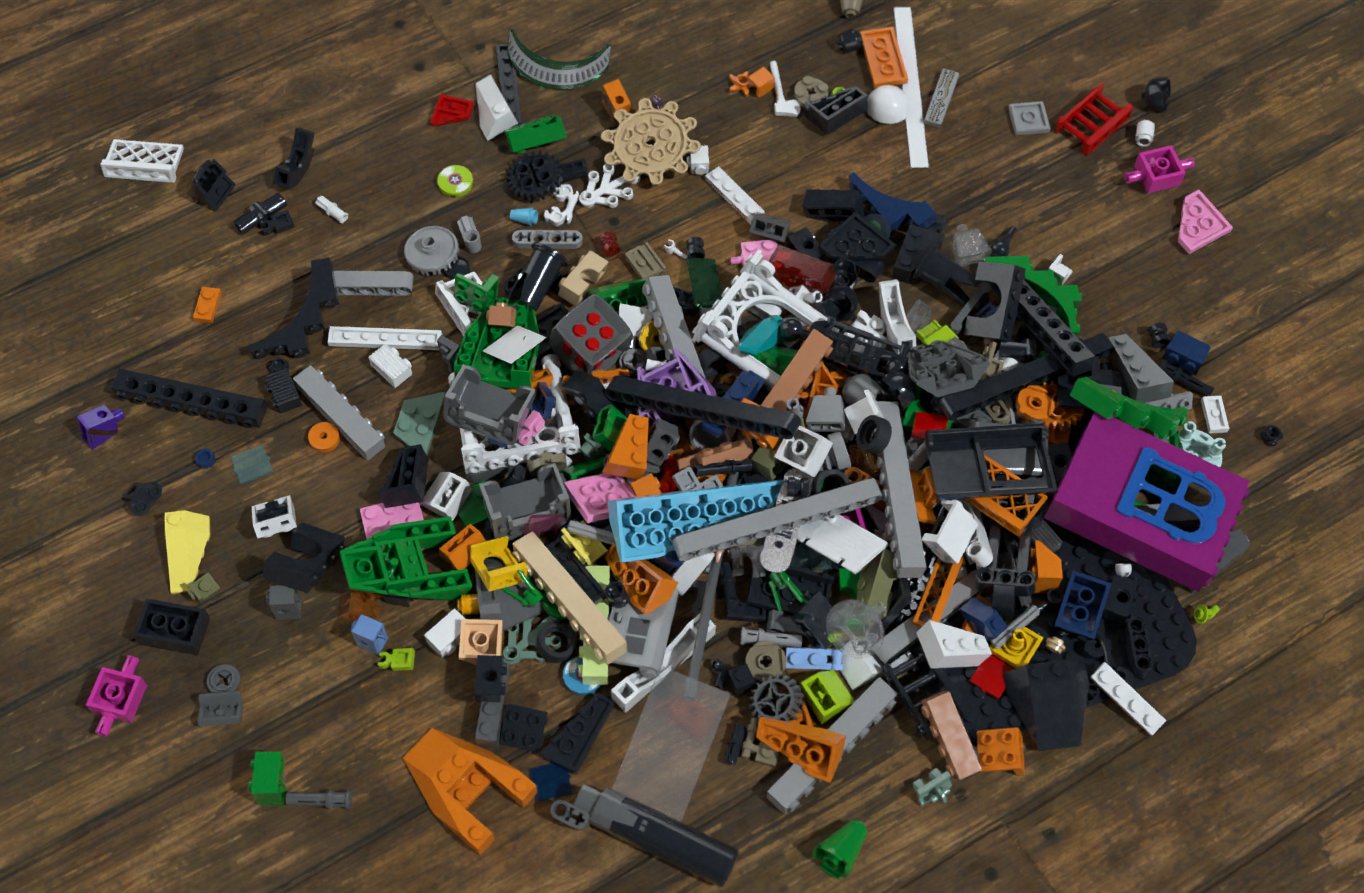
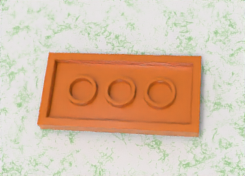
M887 27L860 31L863 42L862 46L874 88L883 85L907 84L908 76L894 28Z

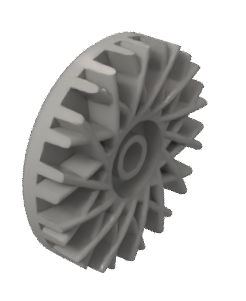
M429 226L419 229L408 238L404 247V254L409 267L411 266L412 270H415L416 273L420 270L422 275L426 273L427 276H429V272H433L436 275V272L441 274L440 269L442 268L447 271V268H451L450 263L453 262L455 264V260H458L457 254L460 251L455 235L450 230L440 226Z

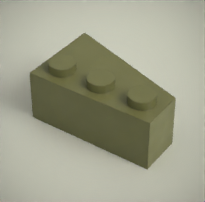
M801 418L802 423L800 426L805 428L804 420ZM783 438L774 450L769 447L763 448L760 446L751 458L754 473H759L768 480L773 481L788 466V464L774 457Z
M884 549L860 570L857 584L858 594L855 601V615L874 624L887 617L893 592L890 591L893 580L897 581L898 579L896 570L893 568L894 552Z

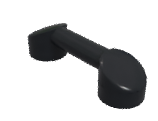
M1056 588L1050 589L1044 601L1037 604L1036 607L1041 612L1048 607L1058 606L1063 599L1062 592ZM1022 608L1017 610L1014 619H1016L1026 609Z

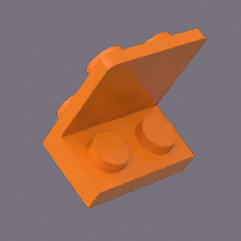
M1018 727L977 731L978 760L982 769L980 772L1014 770L1017 776L1025 775L1023 737Z

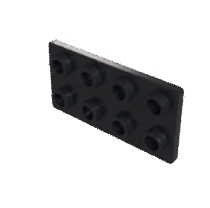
M1095 356L1092 370L1073 377L1069 373L1057 377L1058 407L1092 410L1071 397L1070 393L1079 378L1088 377L1100 384L1099 357Z

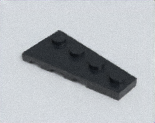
M597 693L580 710V713L566 725V728L552 740V743L541 751L540 757L577 775L616 702Z

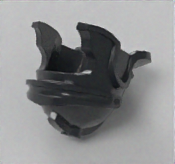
M839 285L830 288L824 299L815 304L814 309L827 318L833 316L839 322L843 320L846 322L856 316L854 311L858 307V297L852 288Z

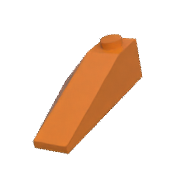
M611 545L605 556V560L614 575L618 576L628 592L631 603L644 614L648 615L669 601L679 583L645 559L620 562L617 547Z
M760 717L756 737L776 752L780 751L793 764L797 763L804 768V772L808 775L831 782L843 754L846 735L828 729Z

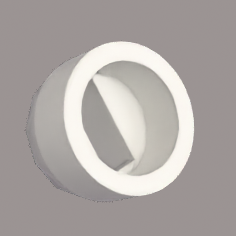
M1115 564L1116 574L1121 577H1128L1132 571V564Z

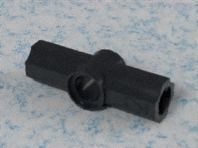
M277 192L262 203L255 202L252 204L249 212L235 220L234 225L244 235L258 226L261 221L272 220L271 215L288 206L287 202Z

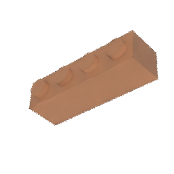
M943 691L922 700V712L930 721L931 726L929 728L933 737L938 740L939 753L942 757H945L948 764L946 765V770L951 777L953 776V779L960 780L982 770L950 692Z

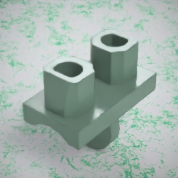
M587 433L584 436L586 443L580 448L584 453V457L589 461L606 456L605 447L594 438L592 440L591 436Z
M936 768L929 774V779L931 780L929 783L926 784L922 779L915 781L913 789L917 794L918 803L921 806L929 801L932 803L939 801L941 804L946 803L947 798L945 795L950 793L949 789L952 787L950 782L951 775L947 771L942 773Z

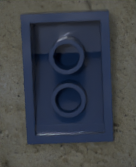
M1072 570L1063 594L1055 627L1094 640L1112 583Z

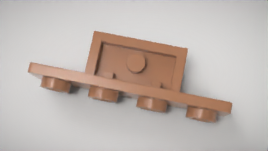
M744 438L734 442H726L718 447L706 448L699 453L677 460L679 471L681 472L688 467H691L693 470L695 464H702L704 466L711 463L727 462L729 459L737 461L754 456L752 441Z

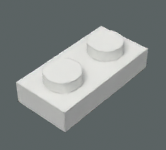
M1202 397L1201 404L1208 433L1228 432L1229 425L1222 397Z

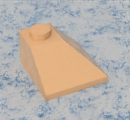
M461 619L459 659L477 665V655L502 656V620Z

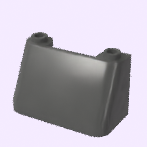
M463 364L444 396V419L453 426L472 431L504 444L514 445L519 438L535 398L536 389L520 386L517 388L516 393L493 386L481 381V375L476 368Z
M976 416V419H969L968 428L1020 424L992 423L987 421V417ZM1032 419L1027 424L1043 423V420ZM1048 438L1046 439L1047 449H1048ZM1034 447L983 451L986 456L1013 474L1043 476L1037 450ZM986 463L987 470H990L989 464Z
M556 463L542 466L537 473L538 478L500 488L499 483L496 481H487L479 484L495 539L508 536L509 540L525 536L532 531L536 533L569 522L571 519L570 498Z

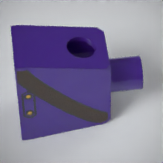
M102 405L77 416L82 439L91 450L95 449L117 434L116 422L124 419L125 415L120 408L111 412L105 405Z

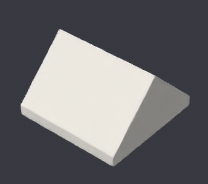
M867 638L850 640L841 648L843 649V656H841L843 670H840L852 691L882 676L884 665L872 650V646Z

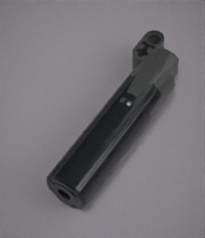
M583 785L574 805L563 800H557L551 805L552 816L566 825L582 831L592 824L719 887H723L726 884L739 855L738 849L610 787H606L603 793L587 785ZM561 805L566 806V813L563 816H557V808ZM574 814L577 817L583 815L582 818L585 819V822L578 825V822L571 818V815Z

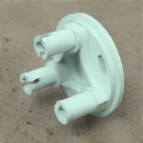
M1192 421L1185 423L1182 430L1178 431L1179 448L1220 467L1222 464V451L1226 447L1225 440L1223 438H1216L1214 440L1207 433L1196 430V424Z

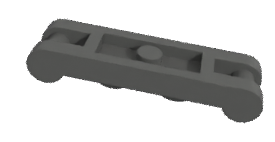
M983 283L951 323L950 329L958 337L964 324L966 325L967 316H972L973 312L977 313L982 306L981 302L988 300L991 291L989 284Z

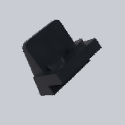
M215 159L212 162L206 160L199 166L192 180L188 195L192 199L200 198L212 211H218L236 184L226 175L227 171Z

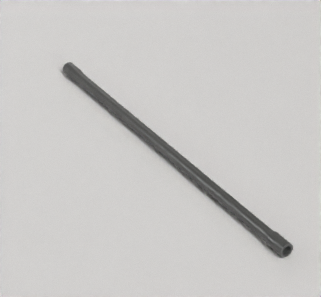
M736 428L735 441L744 439L742 431ZM736 472L734 475L728 473L726 486L736 485L739 472ZM723 553L719 563H715L714 556L710 564L689 675L683 699L687 701H695L698 678Z

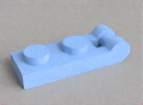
M786 647V668L843 670V663H841L843 649L828 648L826 650ZM827 655L833 656V663H827Z

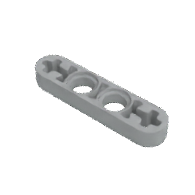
M517 230L512 235L513 245L520 249H532L531 245L535 242L533 239L538 236L543 238L538 243L547 245L552 249H577L583 243L582 234L575 230ZM560 237L561 241L553 242L552 238Z

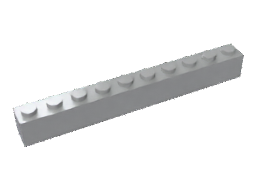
M876 401L884 419L888 420L892 427V435L888 446L883 452L878 454L877 468H880L881 471L879 481L880 485H883L882 500L886 502L885 517L889 521L887 530L888 535H891L892 539L890 549L891 552H894L893 568L897 570L898 578H922L926 569V562L898 402ZM877 427L874 430L872 436L876 435Z

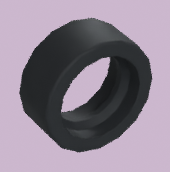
M707 347L698 355L706 380L715 377L724 368L728 360L711 347Z
M876 415L866 417L861 422L857 431L858 447L871 454L883 452L888 446L892 435L890 422ZM877 427L876 435L871 442L872 434Z
M837 469L823 470L813 478L811 491L813 495L820 494L821 482L828 476L836 477L840 481L841 487L851 483L842 471Z
M552 622L543 627L537 637L536 647L542 658L548 662L560 663L571 656L576 648L577 639L571 627L565 623ZM555 632L564 636L568 643L567 649L561 653L549 649L545 643L547 634Z

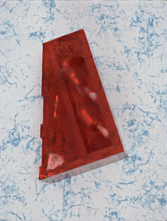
M779 244L769 259V262L775 268L778 282L784 286L796 287L804 285L809 290L827 292L836 277L830 263Z

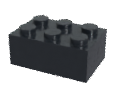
M146 598L133 636L139 645L198 655L210 617L203 608Z

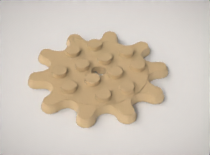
M643 98L639 101V110L636 113L630 114L624 109H618L614 113V117L619 122V127L616 130H605L601 134L604 142L614 145V150L605 156V163L609 166L616 164L625 165L626 169L623 173V178L627 182H633L638 175L646 174L655 186L662 183L663 173L667 170L676 171L681 175L685 174L688 170V165L683 161L682 157L687 153H697L701 148L700 142L691 140L687 136L688 132L695 129L697 121L693 117L683 120L678 119L675 115L678 110V104L673 101L668 102L664 108L657 110L652 107L651 100ZM654 140V146L648 145L647 141Z

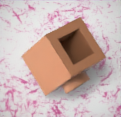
M496 303V306H490L489 310H487L486 320L489 325L515 327V308L507 307L506 303Z

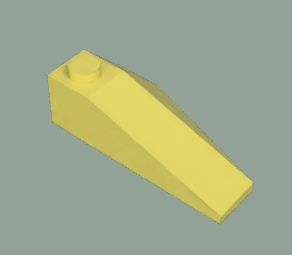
M186 510L165 513V536L171 594L187 593L190 590L187 584L196 581L200 561L204 557V549L210 538V517Z

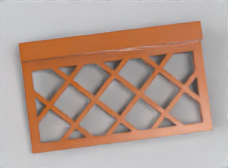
M984 454L985 462L990 466V470L987 471L988 474H991L992 481H995L994 474L996 473L1006 475V480H1009V478L1012 480L1021 479ZM1041 493L963 499L1019 537L1048 496ZM1036 495L1040 498V501L1037 504L1029 505L1027 496ZM1024 496L1026 505L1014 506L1013 498ZM1010 498L1011 507L1003 508L1000 506L999 499ZM1027 509L1028 516L1024 521L1016 516V510Z

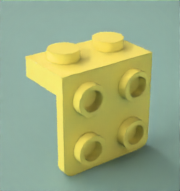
M565 528L561 530L564 534L561 538L570 549L573 547L576 549L574 554L582 564L587 563L588 566H591L608 552L598 540L567 532Z

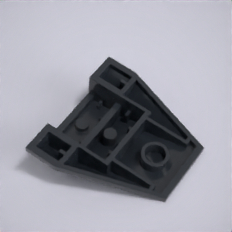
M1060 660L1028 664L1003 674L1007 696L1038 751L1081 746L1089 687L1085 663Z

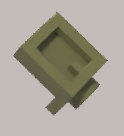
M209 572L194 583L190 582L187 584L190 589L187 593L193 601L197 599L200 604L221 590Z

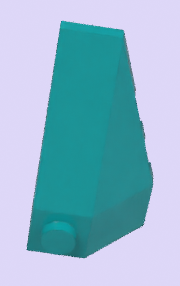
M771 315V317L762 320L744 332L739 350L757 355L784 343V339L779 331L780 325L784 321L782 317Z

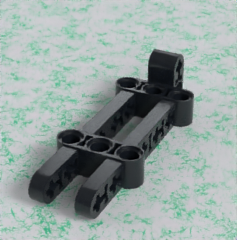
M997 473L996 481L1006 480V475ZM1037 475L1026 476V479L1037 478ZM1036 495L1027 496L1029 505L1036 504ZM999 499L1000 506L1003 508L1011 507L1010 501ZM1025 499L1024 502H1014V506L1026 505ZM1042 508L1037 511L1020 535L1017 570L998 569L1003 526L984 514L985 522L991 526L989 544L993 559L986 568H981L976 572V586L981 593L993 594L992 607L999 613L1002 619L1014 620L1015 596L1029 597L1035 593V576L1032 572L1028 571L1032 529H1036L1042 524ZM1027 509L1015 511L1016 516L1023 521L1028 516Z

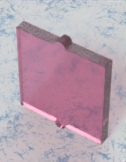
M563 513L530 515L528 523L524 526L525 530L522 537L533 531L538 538H554L558 529L561 528V522L564 518Z

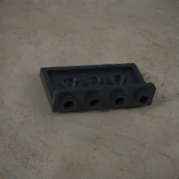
M760 557L757 558L753 567L746 604L768 610H778L772 589L768 584L771 581L769 575L772 572L763 567ZM791 564L784 570L807 600L816 591H819L829 602L831 586L834 582L833 576L826 572L818 573L811 571L807 567L799 568ZM787 586L783 589L776 587L781 611L793 616L805 603L799 602Z

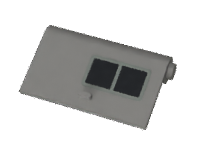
M677 589L674 590L669 601L648 615L636 608L630 600L623 608L612 607L609 622L626 640L627 653L611 663L639 667L640 673L646 679H654L660 676L679 594Z

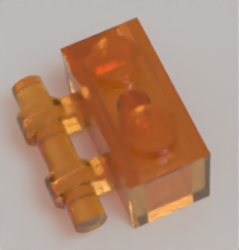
M857 443L850 445L848 455L851 465L879 481L881 471L880 468H877L878 454H871L861 450Z

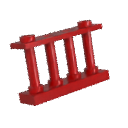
M1103 83L1097 88L1094 87L1086 98L1064 117L1060 116L1056 121L1055 133L1058 134L1065 128L1082 141L1084 146L1081 153L1085 156H1088L1131 117L1134 106L1130 103L1124 108L1119 107L1102 95L1105 86ZM1099 100L1115 112V116L1108 117L1092 105V103ZM1087 109L1105 124L1102 127H1098L1081 113ZM1076 119L1094 132L1091 137H1087L1070 123Z

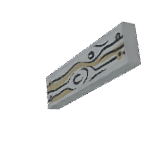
M943 68L924 124L941 128L959 77L958 72Z

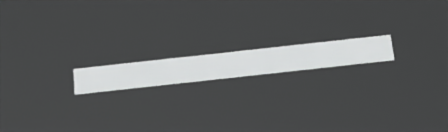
M894 7L897 41L908 76V83L902 84V88L907 97L906 125L911 168L928 167L911 7Z

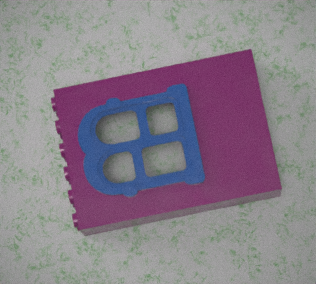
M1094 412L1079 440L1057 488L1058 492L1055 493L1044 518L1199 592L1203 586H1208L1211 578H1214L1218 571V567H1216L1217 562L1220 563L1225 554L1222 551L1223 547H1226L1231 539V536L1228 534L1235 528L1237 523L1235 517L1240 514L1243 508L1241 502L1246 499L1249 493V489H1247L1249 481L1146 432L1135 429L1116 418L1107 419ZM1154 464L1181 477L1176 494L1172 495L1145 481L1150 465ZM1189 483L1201 486L1209 492L1211 500L1208 505L1199 507L1184 500ZM1143 489L1161 498V503L1155 516L1134 507L1139 490ZM1169 504H1175L1195 514L1200 521V528L1195 532L1189 533L1166 523L1164 516Z

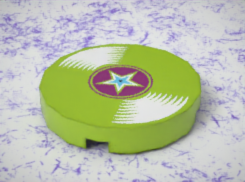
M451 165L444 168L437 178L440 191L449 197L466 195L471 190L473 184L471 172L460 165Z

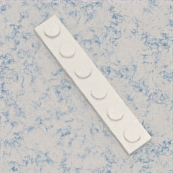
M330 326L328 345L380 348L387 344L390 348L393 346L395 349L439 350L437 340L442 335V331Z

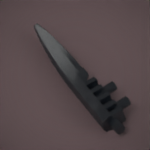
M944 506L939 512L929 534L937 535L949 513ZM926 544L923 546L926 569L922 578H908L912 599L896 618L895 622L899 624L903 623L906 616H913L914 613L912 611L917 609L916 601L921 599L919 594L925 589L924 582H928V577L933 572L934 567L932 565L936 554Z

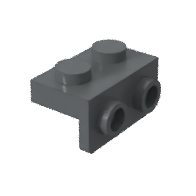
M240 691L199 694V727L241 723L244 704Z

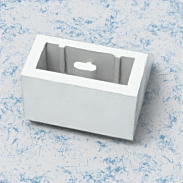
M440 472L420 505L443 517L451 516L453 521L473 488L467 480L451 472Z

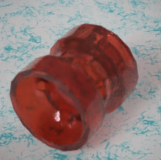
M609 231L600 235L599 242L603 246L604 256H615L621 251L615 232Z

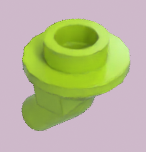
M1199 605L1194 611L1195 621L1198 624H1204L1208 619H1212L1220 611V608L1217 605H1213L1208 609L1206 605Z

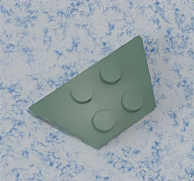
M441 392L404 400L393 432L394 437L404 442L406 446L421 444L426 455H428L446 393Z

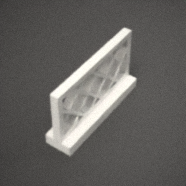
M114 139L106 160L102 159L101 162L104 177L175 183V173L184 147L179 144ZM117 146L126 147L120 151L116 150ZM136 148H143L136 153L133 151ZM154 149H160V151L154 154L150 152ZM172 150L177 151L176 153H174V154H172V155H169V154H168V152H170V151H172ZM128 152L132 154L126 158L122 156ZM146 153L149 155L148 157H146V158H144V159H141V158H140V156H142V155H144V154H146ZM162 155H165V156H166V158H164V159H162V160H160V161L157 159L158 157H160V156H162Z
M475 271L464 275L482 285ZM455 279L446 283L443 280L436 282V296L464 336L467 328L476 320L469 318L468 312L476 313L478 317L481 315V312L474 310L470 306L461 305L454 298V292L449 288L454 286Z

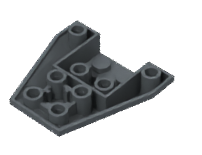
M940 340L933 341L925 346H915L908 352L910 379L936 397L975 387L990 365V361L982 354Z
M490 558L484 560L488 571L506 567L501 559ZM475 570L481 620H502V631H505L546 612L541 604V600L534 607H531L529 604L525 607L520 601L501 589L489 592ZM532 575L529 576L535 587L543 594L544 589L540 590L535 583L534 577ZM525 582L506 587L522 598H525L523 593L528 589Z

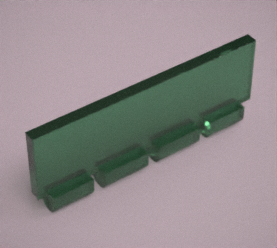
M688 259L687 267L694 304L697 307L712 308L717 299L722 300L723 298L721 296L722 291L715 259Z

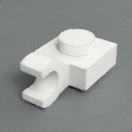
M862 310L857 314L855 321H859L881 335L886 332L884 320L875 315L870 318Z

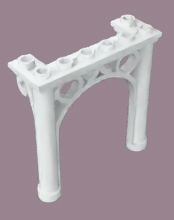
M758 250L755 255L750 254L745 262L747 264L740 271L741 276L736 275L731 282L732 287H727L722 293V300L717 299L712 309L701 316L693 330L695 335L692 342H704L746 373L751 370L765 378V386L772 389L781 376L749 353L739 350L740 342L737 335V322L740 315L753 305L773 303L784 307L810 326L814 321H827L828 318L785 289L772 276L775 273L774 266L766 260H761L763 257L762 251ZM753 288L757 296L749 297L746 295L745 290ZM739 293V297L742 301H733V299ZM726 308L730 312V317L725 315L721 316V314L725 311ZM724 323L729 325L730 331H728Z
M546 355L541 360L542 369L548 368L554 378L549 386L552 394L556 397V406L552 409L551 419H547L542 430L535 437H530V441L526 446L520 444L517 439L514 445H507L510 449L500 446L495 451L484 450L491 444L488 443L487 437L477 434L484 439L478 444L476 433L459 428L463 444L461 450L466 474L526 463L540 458V454L544 452H551L552 455L559 453L572 455L581 452L578 426H575L572 422L566 394L562 393L561 363L557 355ZM454 373L448 377L449 386H451L455 379ZM555 420L557 421L558 429L552 427ZM545 433L555 436L552 440H540V437Z

